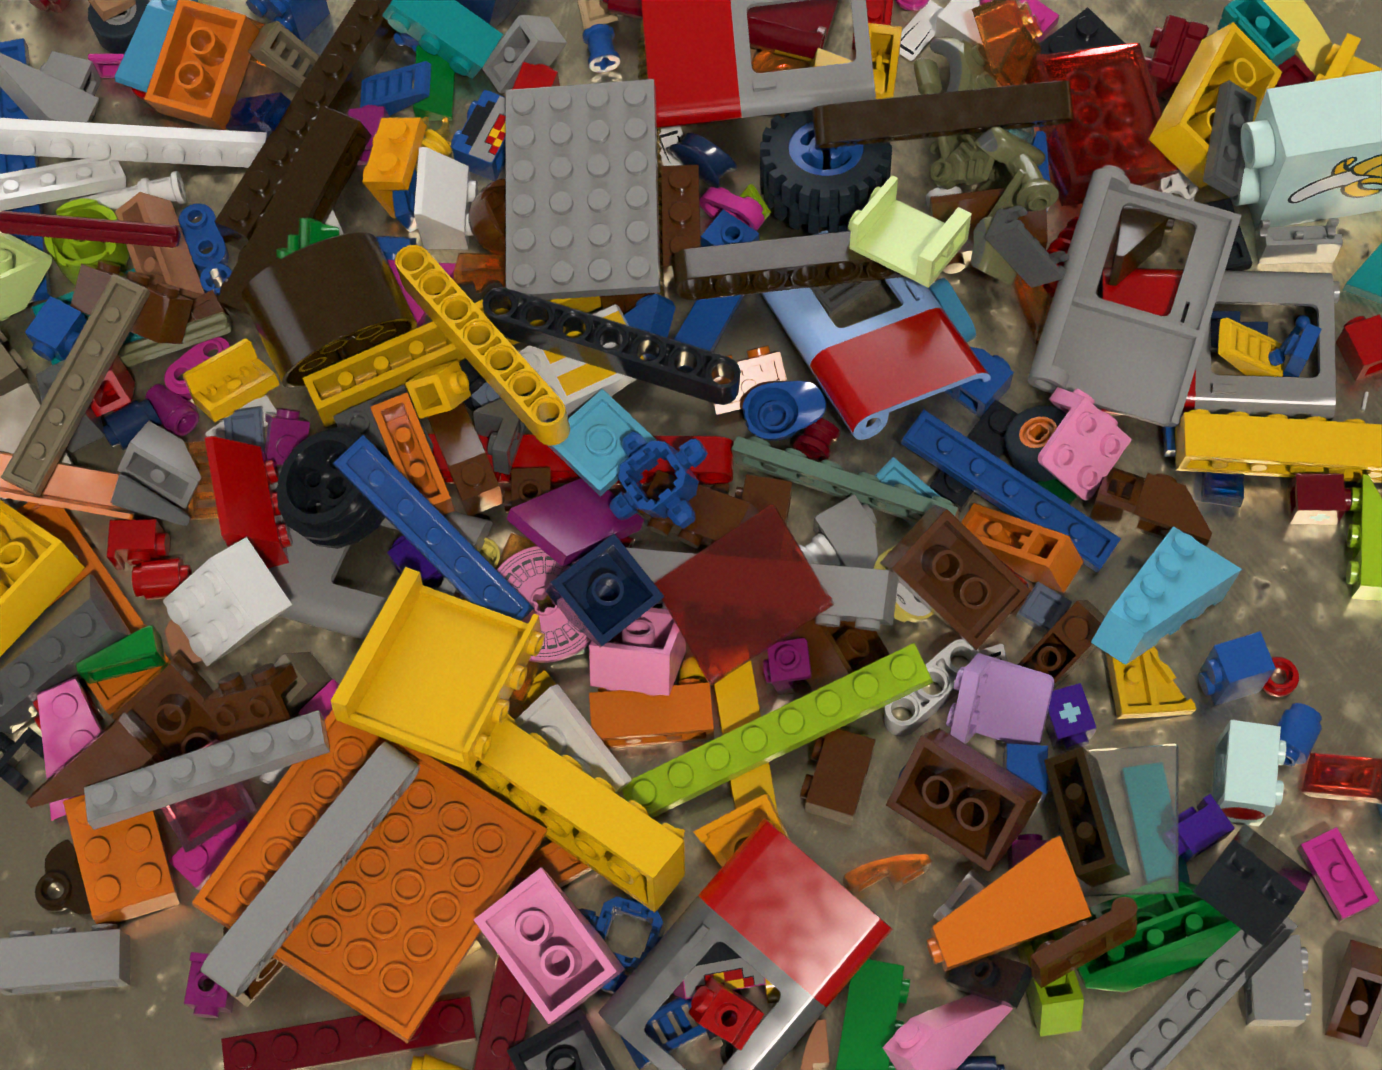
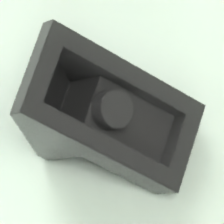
M525 393L522 396H528L530 393ZM500 398L474 411L473 416L477 434L490 437L488 455L493 456L494 472L509 475L526 426Z

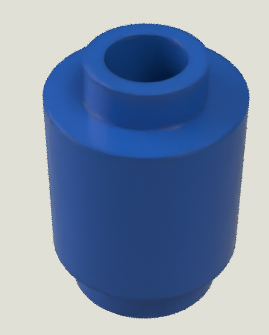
M1301 703L1292 704L1290 709L1283 712L1277 726H1281L1280 740L1286 741L1284 765L1295 766V764L1306 763L1322 730L1320 724L1322 720L1321 714L1308 705Z

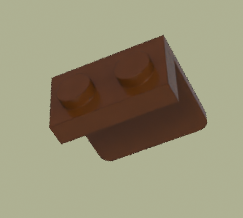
M273 663L265 664L252 671L251 674L241 676L240 672H235L221 678L217 682L219 687L203 701V704L221 742L291 719L280 696L298 678L291 663L275 667Z

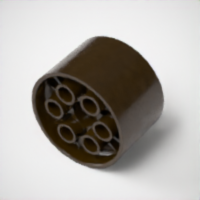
M366 232L348 233L331 237L299 249L257 274L245 286L241 294L283 386L287 388L306 387L303 380L304 377L417 328V322L377 238L373 234Z

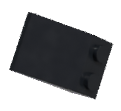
M1244 823L1193 892L1261 945H1264L1305 892L1312 874Z
M582 1009L507 1050L516 1070H615Z

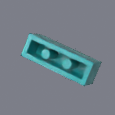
M392 0L382 15L388 20L389 25L400 33H407L419 42L423 50L433 55L437 54L447 61L451 69L456 73L468 76L471 79L482 69L503 36L501 32L456 0Z

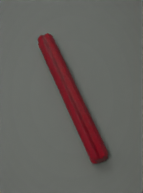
M12 211L0 212V232L5 234L169 248L177 247L181 237V233L176 225Z

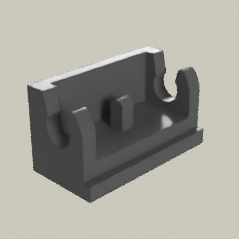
M1021 205L1008 209H998L985 236V239L1031 288L1063 279L1066 270L1063 266H1057L1056 264L1067 261L1069 256L1064 251L1049 254L1041 246L1040 242L1024 227L1025 225L1017 219L1019 216L1026 215L1028 211Z

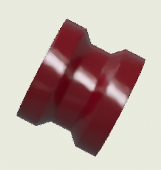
M821 418L803 428V434L797 436L793 443L795 450L804 453L808 459L816 462L829 459L831 455L830 446L838 441L841 434L834 424Z

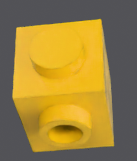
M458 360L427 368L405 383L419 419L453 410L471 396L469 380L461 370Z

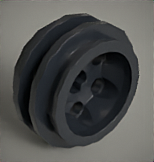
M332 428L309 436L292 450L283 463L277 485L278 509L285 523L318 547L338 549L358 543L375 531L385 519L384 515L333 465L363 435L355 429ZM367 438L391 463L386 452L371 439ZM320 503L321 508L317 513L316 504Z

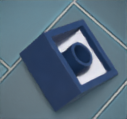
M612 534L551 581L545 590L570 623L600 648L664 598V595L615 534Z

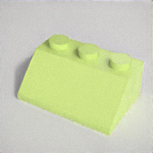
M0 232V321L6 320L11 315L26 309L52 264V256L10 234Z

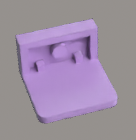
M978 653L966 667L961 666L954 683V690L959 691L957 704H952L946 721V726L951 727L950 735L964 744H967L973 735L978 733L1009 744L1040 745L1053 692L1054 679L1049 674Z

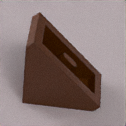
M1113 467L1108 475L1103 477L1089 518L1099 524L1126 533L1136 509L1145 478Z

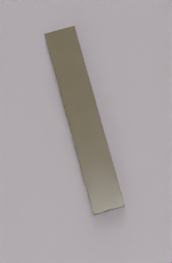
M113 273L1 476L4 481L38 497L41 495L151 294L147 288Z

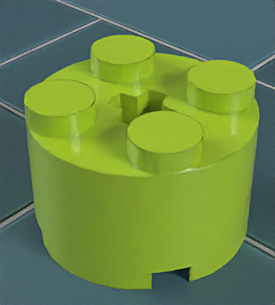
M89 198L69 201L55 211L59 216L118 220L109 207L98 204L96 200ZM44 237L47 250L60 271L74 285H76L81 264L97 265L98 260H106L121 265L120 272H125L127 269L129 251L126 244Z

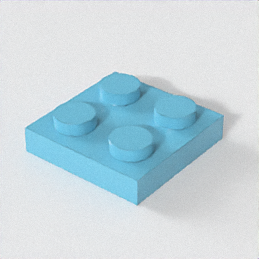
M601 389L568 419L570 424L568 438L558 445L547 446L601 497L619 480L620 464L628 459L622 448L623 438L631 432H636L642 435L648 443L651 440L656 441V439L606 391Z

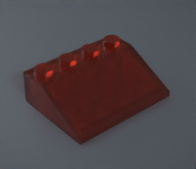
M1140 43L1034 56L1025 78L1026 84L1052 81L1070 82L1074 121L1060 125L1039 127V131L1046 133L1048 162L1055 186L1059 191L1058 196L1061 207L1083 204L1093 172L1097 169H1102L1106 165L1122 169L1130 183L1139 186L1178 173L1179 169L1149 140L1162 112Z

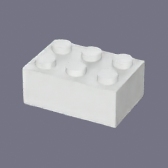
M247 537L209 558L163 600L169 617L180 626L189 639L192 651L203 660L206 666L211 665L242 646L292 605Z

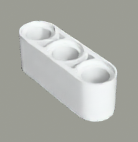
M963 639L955 640L926 664L927 670L933 682L939 684L942 691L936 695H930L921 688L886 705L883 722L887 731L900 737L908 736L959 693V691L954 690V683L959 668H956L951 663V658L963 656L971 662L980 653L979 649L975 650ZM896 707H905L911 711L913 716L909 720L900 721L892 715L891 711Z

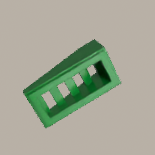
M153 625L144 627L76 663L77 671L87 683L92 684L164 666L166 659L161 635Z

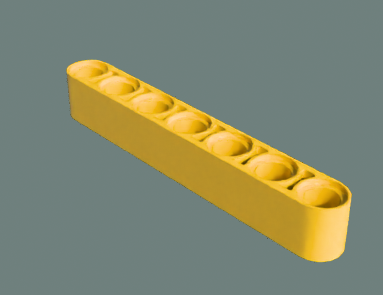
M408 245L402 248L395 257V265L402 285L408 294L540 442L549 446L564 442L569 436L570 424L565 405L559 396L426 249L418 245ZM509 367L506 370L499 371L501 368ZM532 392L531 395L522 396L525 393ZM556 418V420L552 422H544L547 419Z

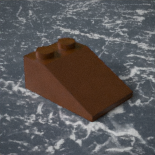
M933 505L880 562L886 570L899 577L898 581L975 650L986 641L1031 592L948 509Z
M179 653L121 703L111 716L115 720L124 712L158 747L153 757H151L156 763L221 742L203 704V701L213 690ZM207 793L192 797L191 799L197 803Z

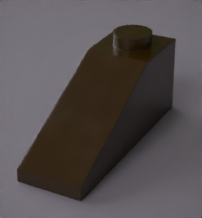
M1125 206L1121 210L1109 285L1117 286L1161 247L1164 232L1171 233L1173 230L1174 218L1132 206Z

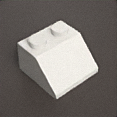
M419 147L414 216L424 249L468 250L469 236H474L469 225V210L471 203L478 194V182L471 179L469 166L430 148Z

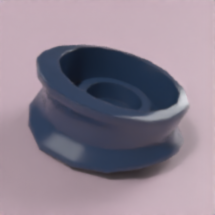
M688 132L680 144L670 146L672 155L683 165H699V178L711 187L718 189L720 187V179L724 175L737 171L736 163L727 153L698 134Z

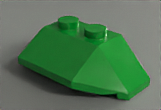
M1163 879L1089 907L1092 916L1088 920L1093 921L1111 911L1112 903L1117 898H1132L1137 904V932L1131 939L1077 968V971L1086 988L1125 993L1202 964L1236 935L1241 928L1195 894L1193 891L1197 887L1196 884Z

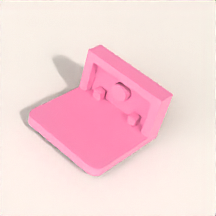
M1057 387L1049 400L1067 415L1039 453L1038 462L1077 497L1089 500L1101 485L1103 477L1108 475L1132 439L1117 426L1118 421L1114 417L1093 405L1095 401L1088 394L1079 389L1070 392Z

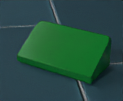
M417 45L416 63L427 61L431 64L430 96L413 104L415 117L421 118L423 121H453L455 71L451 69L449 63L437 54H430L423 50L420 45Z

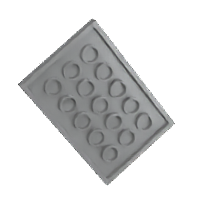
M654 79L506 90V288L544 300L660 292L656 86Z

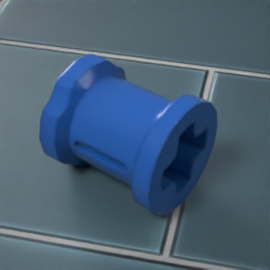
M596 24L584 30L582 34L583 41L588 45L590 52L588 59L589 69L597 73H604L618 67L620 56L614 50L612 41L615 37L614 28L607 24Z

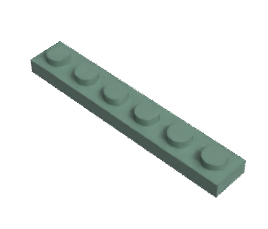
M737 436L731 449L736 464L843 499H847L855 494L861 505L867 503L870 508L916 523L933 505L948 509L959 520L958 507H955L946 498L932 496L930 499L918 495L913 488L903 484H895L893 487L881 483L876 476L866 472H858L856 475L844 471L839 464L829 460H822L819 463L807 459L804 453L792 448H786L785 451L773 448L770 443L758 437L751 436L749 439Z

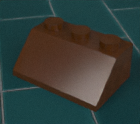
M1006 188L930 198L928 215L946 223L958 207L972 213L968 240L944 268V273L952 274L960 272L964 268H973L971 265V255L974 246L973 231L977 224L990 214ZM1046 209L1028 211L1026 215L1019 216L1018 220L1025 225L1024 227L1046 250L1048 243Z
M769 614L774 628L780 633L784 641L800 638L807 640L812 676L806 680L810 685L811 692L890 655L876 631L855 628V622L840 621V627H829L815 624L816 618L801 617V623H788L776 620L777 614Z
M938 728L920 736L886 806L990 872L1025 828L1043 792Z

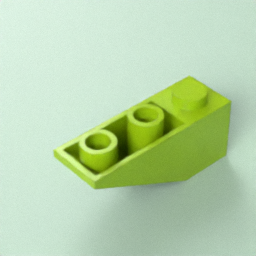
M1363 474L1356 486L1350 488L1351 507L1349 511H1353V524H1350L1348 527L1347 547L1353 548L1352 561H1349L1347 565L1346 583L1352 585L1353 599L1382 601V498L1371 477Z

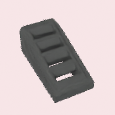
M121 474L118 475L110 501L112 505L182 526L189 524L191 517L187 513L129 477Z

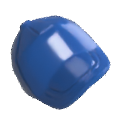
M808 381L767 383L752 389L746 396L742 408L746 426L753 435L768 441H781L792 437L797 431L821 419L826 411V402L823 393L815 384Z

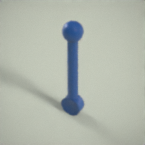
M1300 315L1296 319V326L1279 349L1269 352V361L1272 365L1277 366L1284 363V352L1293 333L1299 335L1304 330L1307 322L1311 323L1309 317Z

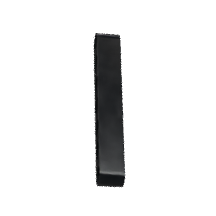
M494 288L487 292L483 299L485 316L507 339L715 404H729L738 396L741 370L737 362L727 356L508 288ZM501 308L509 310L508 313L503 315L493 313ZM534 320L546 322L542 326H532L530 324ZM572 331H578L583 334L577 338L566 336V334ZM610 342L620 345L617 349L613 350L603 347V345ZM645 354H652L657 357L652 361L640 359ZM686 365L694 370L683 373L678 371L677 368ZM726 377L731 382L723 385L716 383L714 379Z

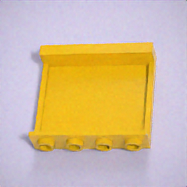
M405 567L330 700L336 720L472 772L477 760H483L490 749L492 742L490 735L495 725H501L504 722L510 706L508 700L513 690H520L527 675L526 665L530 657H536L542 648L545 635L541 633L539 615L533 613L529 623L522 622L424 586L420 572Z

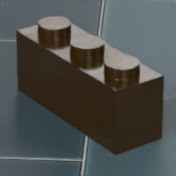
M1084 747L1045 759L1044 763L1076 877L1092 888L1131 875L1098 760Z

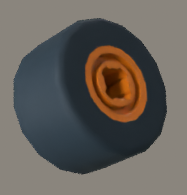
M1039 405L1022 411L1007 426L1004 439L1012 465L1017 471L1033 481L1046 482L1057 479L1038 462V455L1067 415L1064 411L1053 406Z

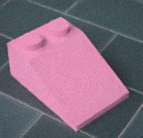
M543 867L539 868L474 919L548 1024L561 1020L625 970L601 935Z

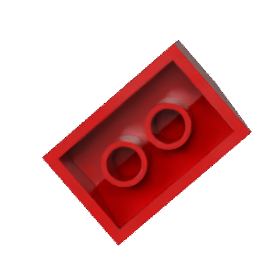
M215 436L204 438L221 536L227 547L247 537L268 569L289 563L286 547L292 546V538L287 524H282L281 513L278 509L277 492L275 491L274 483L278 482L279 473L274 459L268 461L260 446Z

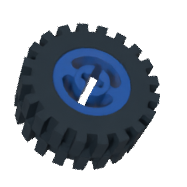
M812 110L784 113V118L777 114L771 119V128H765L762 134V142H760L761 195L764 194V202L769 209L774 207V216L782 221L787 216L790 217L789 226L799 230L802 224L808 225V233L818 234L819 227H828V233L839 232V226L846 225L848 229L849 221L855 211H862L868 204L873 190L877 186L882 187L890 178L892 145H890V142L836 148H816ZM822 150H828V167L830 170H823Z

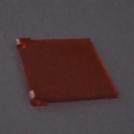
M774 504L769 505L654 583L664 595L663 602L698 661V665L706 680L711 685L716 684L769 647L834 606L832 597L820 582Z

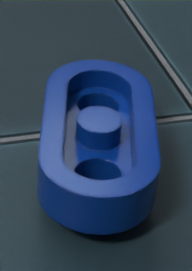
M196 203L183 209L178 221L195 268L203 272L211 264L220 263L226 265L229 260V252L214 222L216 216L213 210L205 204ZM197 217H202V219L197 223L191 222L193 219ZM205 248H213L212 251L207 254L202 253V251Z

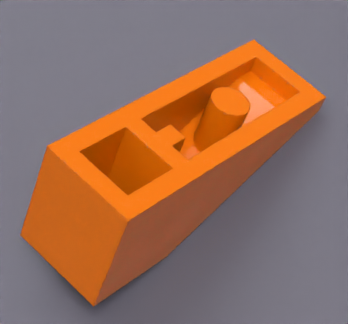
M973 503L961 521L1007 568L1031 582H1040L1048 588L1061 593L1066 591L1084 563L1070 536Z

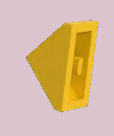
M868 23L873 69L886 73L884 93L881 99L893 98L900 55L902 27Z

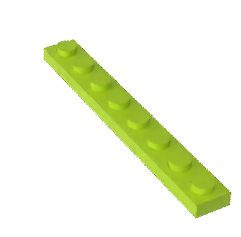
M915 643L910 644L633 778L622 789L623 795L627 802L634 800L641 804L649 813V817L653 818L934 682Z

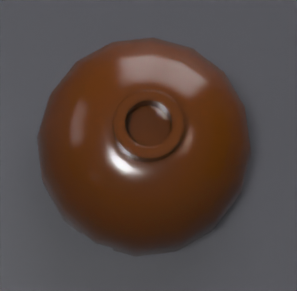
M498 179L483 188L473 200L469 210V225L477 242L487 251L500 256H506V179Z

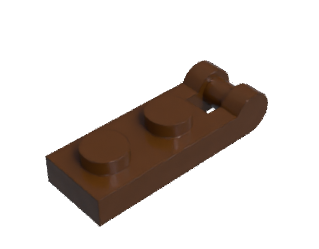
M1119 897L1113 901L1112 910L1093 921L1085 920L1072 929L1070 934L1057 941L1049 940L1041 944L1031 955L1032 976L1040 988L1045 987L1135 936L1137 932L1136 902L1129 897Z

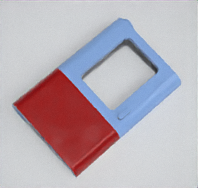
M846 225L839 226V232L848 231ZM828 230L822 231L818 234H828ZM908 277L885 279L901 302V307L845 328H838L834 325L810 288L761 293L850 432L858 440L868 439L878 434L886 426L889 412L974 379L981 378L983 382L991 380L987 370L930 289ZM877 418L872 425L866 428L868 420Z

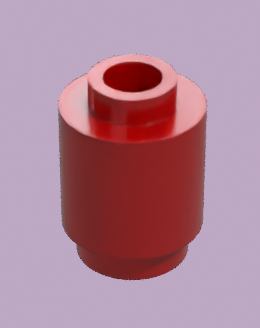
M182 558L143 561L141 566H134L132 569V585L135 596L137 598L145 597L146 600L165 599L192 575L191 566L184 565Z

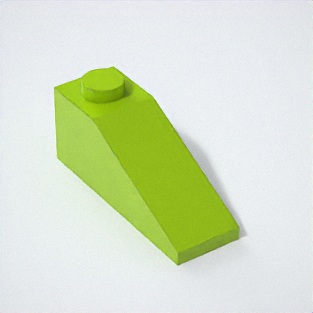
M1058 931L1018 945L1020 963L1026 964L1031 968V955L1046 941L1061 939L1063 937L1062 932ZM1073 970L1043 988H1040L1032 977L1026 991L1039 1036L1080 1031L1084 997L1075 971Z

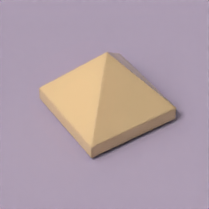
M577 0L584 29H588L596 24L618 21L617 14L608 12L607 4H604L602 0Z

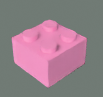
M651 608L601 648L591 640L589 645L590 686L603 687L611 691L627 690L642 692L650 696H669L686 653V612Z

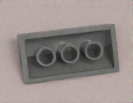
M89 574L48 607L0 657V732L13 734L38 714L33 702L37 700L39 692L69 680L73 676H77L78 680H80L82 676L77 671L76 663L131 635V632L94 575Z

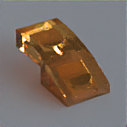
M907 854L883 858L857 867L844 874L843 885L850 893L856 895L886 877L895 891L930 871L932 860L928 854Z

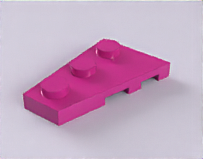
M77 676L41 691L37 695L47 779L103 731ZM78 796L49 803L51 821L66 815L63 804L64 800Z

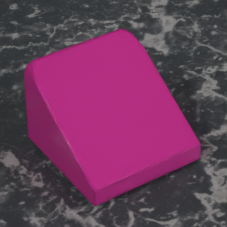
M88 54V60L93 62L100 78H115V74L125 54Z

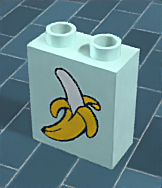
M1382 71L1266 90L1255 121L1246 122L1242 125L1241 149L1245 161V169L1240 194L1230 198L1235 206L1248 204L1255 229L1259 226L1261 220H1270V227H1283L1382 211Z

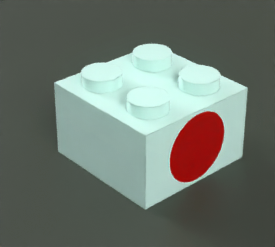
M1230 720L1216 740L1211 795L1231 823L1242 825L1245 823L1246 825L1259 827L1268 815L1273 814L1275 806L1281 805L1284 783L1281 780H1277L1278 765L1284 764L1286 756V741L1280 740L1281 726Z

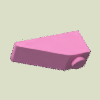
M971 994L910 1018L882 1048L896 1070H956L1013 1008Z

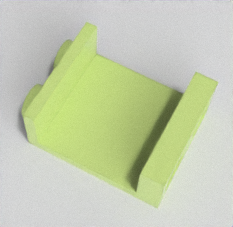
M891 175L882 187L877 186L873 190L868 204L862 211L857 210L852 215L848 224V231L851 232L849 249L929 288L968 240L972 213L958 207L946 223L896 200L898 178Z

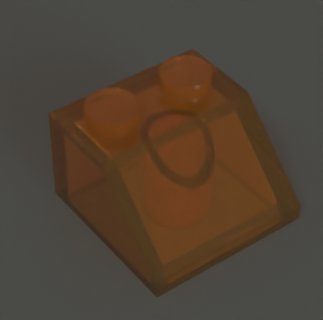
M992 0L973 8L972 12L992 75L1001 86L1024 84L1042 50L1038 36L1043 35V31L1037 15L1032 14L1027 1L1021 3L1020 0Z

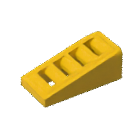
M1230 318L1220 319L1218 354L1246 376L1283 377L1284 363L1274 366L1269 361V352L1279 349L1282 345L1281 343Z

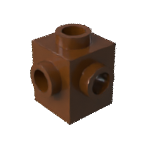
M551 468L511 469V490L504 491L505 513H509L510 509L557 489L554 488Z

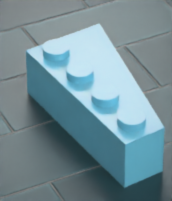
M1173 526L1108 611L1091 643L1126 665L1155 646L1165 635H1171L1179 630L1182 624L1192 618L1194 620L1203 614L1210 605L1213 604L1215 606L1221 602L1242 569L1196 541L1191 535Z

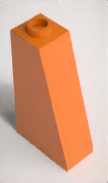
M1061 836L1052 838L932 926L929 931L931 938L926 940V945L933 963L941 962L945 972L1088 920L1092 915Z

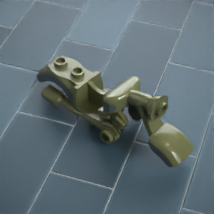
M947 36L932 40L930 43L931 50L936 54L943 55L949 62L950 81L946 92L998 87L994 68L990 62V53L982 44L977 43L974 46L964 39L960 41ZM927 58L916 60L914 62V72L918 92L921 95L940 93L942 84L937 63ZM996 126L983 133L937 137V140L930 146V152L936 154L940 151L941 157L933 163L930 176L939 188L949 190L954 188L956 184L965 183L972 185L985 182L988 179L990 180L984 183L978 191L1006 188L990 214L983 218L973 231L974 246L971 255V265L1012 286L1017 272L985 239V236L998 209H1008L1021 205L1027 211H1041L1057 201L1059 191L1050 181L1043 178L1038 168L1045 161V154L1039 148Z

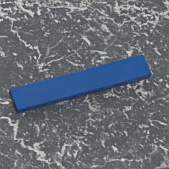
M924 409L901 441L902 445L1008 515L1070 536L1084 561L1083 564L1097 573L1121 540L1120 537Z
M364 435L333 463L468 602L520 621L534 609Z

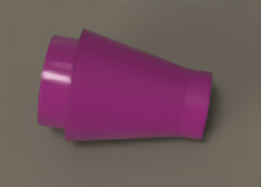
M156 384L147 391L145 399L154 408L166 431L177 436H184L197 426L199 414L193 403L169 391L162 384Z

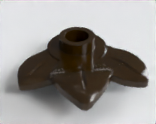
M67 839L57 844L47 854L45 858V875L40 878L36 885L35 897L38 904L47 911L60 912L68 908L78 915L91 914L76 851L73 844ZM63 886V894L59 898L53 899L51 897L53 888Z

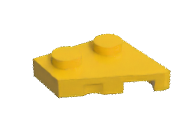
M1155 646L1126 665L1106 653L1117 719L1191 715L1196 711V705L1191 698L1186 700L1173 681L1177 677L1169 666L1161 661Z

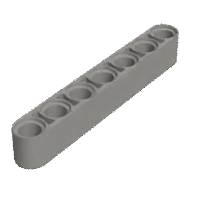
M388 742L382 743L211 951L201 967V972L236 998L240 996L408 789L417 776L420 765Z

